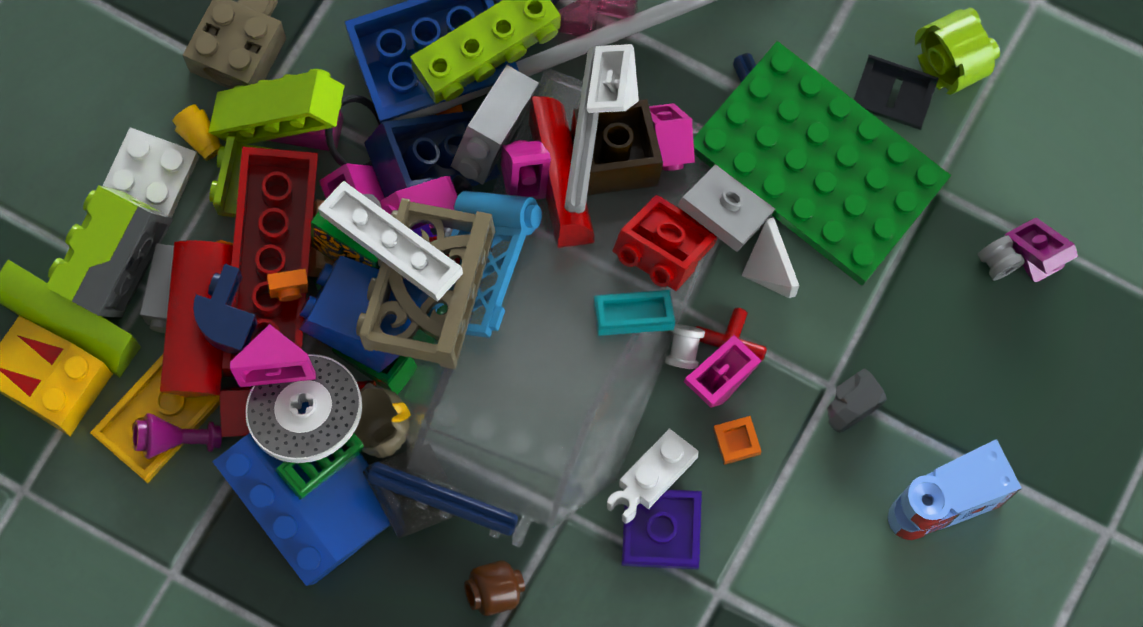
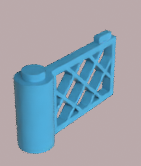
M462 191L456 199L454 210L476 214L477 211L492 214L496 232L491 248L502 240L510 241L508 250L498 257L494 258L491 251L489 252L488 259L490 262L485 266L482 279L496 271L498 278L495 285L484 292L479 287L473 311L482 305L486 311L481 325L469 323L466 335L490 338L492 330L498 331L505 313V309L501 305L526 235H531L539 227L542 220V210L533 197ZM453 229L451 236L470 235V232ZM436 304L427 315L431 317L432 311L435 309L437 312V309L444 304Z

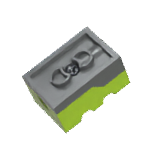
M98 185L97 189L92 190L84 201L83 210L87 211V215L82 225H73L66 236L65 243L69 245V250L64 259L59 257L51 265L48 272L50 280L46 288L98 316L122 318L153 259L156 243L161 244L173 218L123 191Z

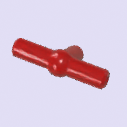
M737 307L733 309L725 334L696 326V328L705 331L704 337L699 340L701 343L720 348L735 335L760 360H764L767 352L766 346L739 338L747 317L746 310Z

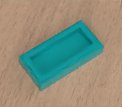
M670 290L594 295L593 297L598 336L674 330L675 318Z

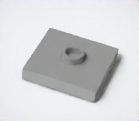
M716 164L682 197L677 205L736 252L769 219L775 210L774 207Z

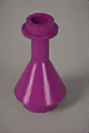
M147 413L144 420H135L133 448L134 451H143L146 459H150L180 444H206L208 452H212L214 448L221 447V426L214 425L212 421L208 422L207 429H181L151 413Z

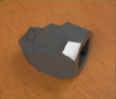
M865 368L836 387L835 399L827 407L828 423L833 430L839 433L849 429L872 414L887 400L882 387Z

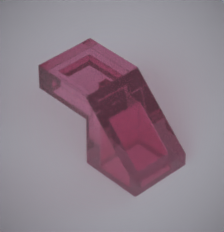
M577 0L558 11L561 15L558 32L582 36L595 30L599 14L619 19L636 14L638 0Z

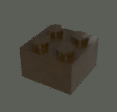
M647 99L639 100L626 111L599 112L587 196L658 186L663 160ZM574 108L570 131L573 145L579 108Z

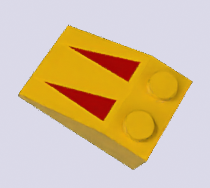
M19 315L0 342V393L63 433L71 436L113 373L101 360L75 344Z

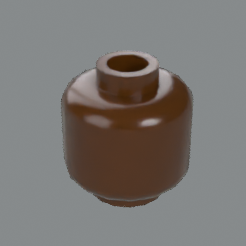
M500 560L473 568L470 572L469 580L464 582V589L471 609L478 610L484 616H491L516 608L520 601V593L525 591V583L518 569L513 570L509 563Z

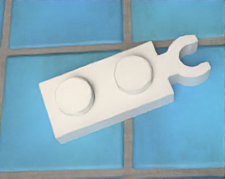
M669 428L620 479L619 487L624 491H616L610 495L607 501V509L612 511L618 504L626 505L628 509L622 514V521L625 524L630 522L636 515L637 505L641 503L649 509L698 458L699 451Z

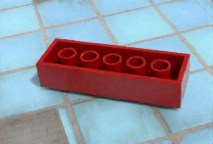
M242 146L231 266L240 269L242 280L232 307L255 314L258 323L251 341L270 324L302 349L304 332L299 330L304 318L299 313L306 302L307 293H301L302 297L297 300L286 302L279 301L278 297L270 298L267 274L306 269L308 280L311 221L314 215L318 153ZM224 351L222 362L223 377L235 378L230 370V361L236 355Z

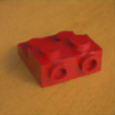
M656 194L620 230L612 252L618 255L620 262L625 266H636L649 274L651 280L657 286H668L677 291L694 273L698 262L715 245L718 237L685 211Z

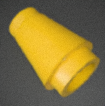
M193 104L183 109L173 118L172 122L176 126L175 132L202 155L205 161L218 155L219 148L222 145L218 137L208 133L210 120L204 109L200 110L196 104Z

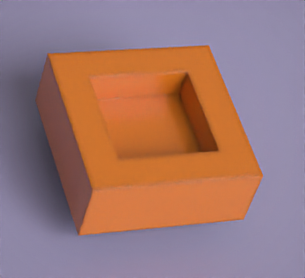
M306 269L267 274L270 298L278 297L279 301L282 302L293 301L301 298V293L308 292Z
M751 416L713 427L724 465L761 455L762 451Z

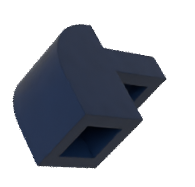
M224 264L221 274L215 273L210 282L208 294L212 295L211 299L196 294L193 310L195 320L203 337L213 347L237 356L251 342L258 322L255 314L232 307L242 275L239 268Z

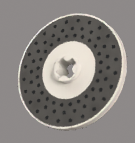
M308 354L316 372V380L252 387L246 403V422L254 441L264 452L286 462H312L334 453L353 435L362 413L361 392L351 372L332 358ZM308 402L310 406L306 408V413L299 414L298 409H301L302 403Z

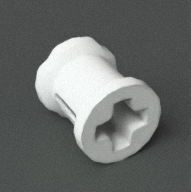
M675 324L674 330H671L674 333L670 355L666 356L665 363L679 368L696 369L699 365V362L696 360L699 340L704 337L705 331L692 326Z

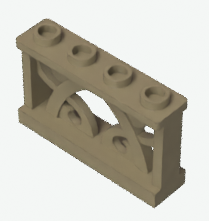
M402 198L398 210H393L391 216L409 229L418 223L431 224L437 231V240L430 242L428 234L420 229L422 238L445 255L449 254V258L452 260L455 258L461 259L462 263L460 266L462 267L463 274L454 283V290H448L438 302L429 297L419 308L406 290L403 282L404 277L378 258L379 273L377 278H372L367 291L369 305L366 313L362 312L358 318L356 334L360 336L364 350H376L439 363L440 367L456 369L496 232L493 217L490 213L477 211L476 214L415 203L411 202L410 199ZM444 227L470 232V235L445 237ZM391 291L393 292L396 301H389ZM438 303L448 306L447 312L443 315L437 314L435 309L432 311L431 317L427 315ZM388 314H393L397 317L396 321L391 324L392 328L402 326L408 318L411 321L410 326L403 333L395 336L385 334L380 328L383 318ZM420 329L438 340V344L417 341L412 338Z

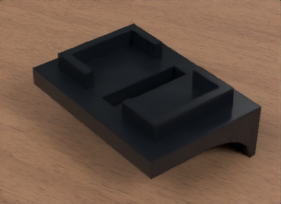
M869 54L854 100L874 115L921 130L939 77ZM898 79L903 82L892 109L886 107L894 82Z

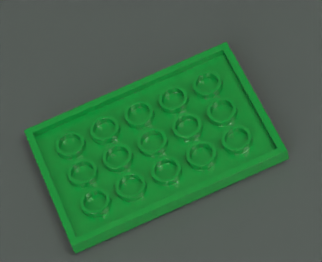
M776 41L693 138L694 155L711 168L716 164L774 207L775 210L772 214L774 218L861 286L865 284L951 177L947 171L778 41Z

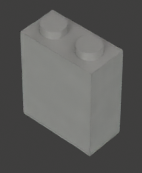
M506 65L468 124L451 167L459 171L464 177L473 179L483 185L501 157L502 145L509 144L519 128L539 82Z

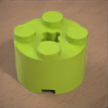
M973 8L966 10L958 9L918 29L915 35V45L921 43L923 52L917 56L923 72L939 77L936 88L940 90L945 87L948 89L946 94L949 95L991 75L994 70L995 59L1000 57V49L997 42L993 38L988 37L981 25L978 13Z

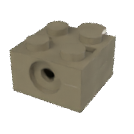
M212 0L183 53V58L189 71L228 89H233L236 85L246 86L256 84L259 80H265L287 39L282 22L271 17L278 0H238L237 2L233 0Z

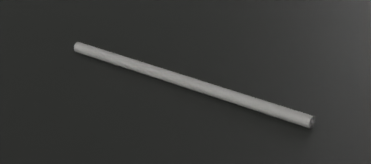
M717 0L666 1L517 61L518 70L528 77L584 55L591 47L606 46ZM493 86L392 119V121L438 114L489 93Z

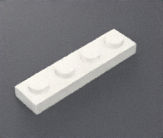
M345 181L318 207L320 216L437 302L463 274L462 267Z

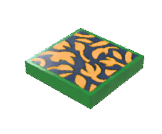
M318 211L311 221V247L333 261H336L340 256H344L380 269L378 258L320 216Z

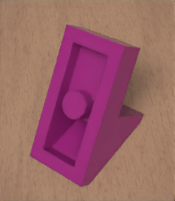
M1037 217L1005 234V236L1009 235L1014 242L1012 247L1014 251L1023 256L1025 263L1022 266L1033 282H1039L1063 269L1065 263L1078 257L1074 243Z

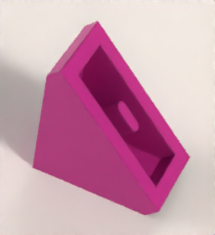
M270 324L230 361V370L239 387L316 380V372L308 354Z
M733 335L690 373L683 382L712 408L725 403L762 360Z

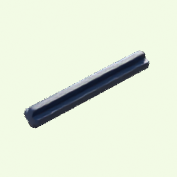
M380 462L373 464L368 475V480L374 485L502 534L511 536L516 529L518 523L516 514Z

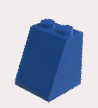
M340 256L332 265L326 263L316 280V283L321 285L316 297L309 295L299 313L304 318L299 330L380 373L399 355L376 350H364L360 336L356 334L358 318L362 312L366 313L369 305L367 299L369 283L372 278H377L379 269ZM403 279L407 292L420 308L429 295L407 279ZM391 291L389 301H396L394 294ZM388 314L383 318L380 328L385 334L395 336L403 333L410 326L411 321L408 318L402 326L392 328L391 324L396 321L397 317L396 315Z

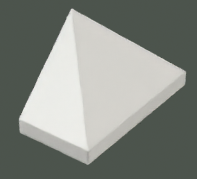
M632 44L596 46L586 109L588 113L626 111L639 101L634 47Z
M773 217L766 220L741 276L787 298L796 296L799 283Z

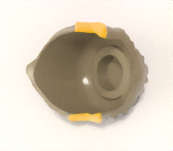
M368 383L360 391L362 396V413L354 433L364 445L361 452L378 458H384L393 455L406 441L411 414L406 404L395 392Z

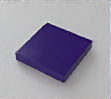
M667 490L649 509L639 503L633 520L626 524L623 522L622 566L699 570L702 491ZM624 505V511H625V510L628 509V507H627L626 505Z

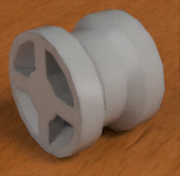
M1009 235L997 239L977 254L981 262L987 263L989 266V275L993 281L1009 275L1025 263L1023 256L1016 253L1012 248L1014 242Z

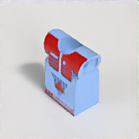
M997 439L936 468L927 475L919 476L913 480L889 509L888 522L892 531L903 539L915 540L924 537L928 533L945 529L1003 506L1022 488Z

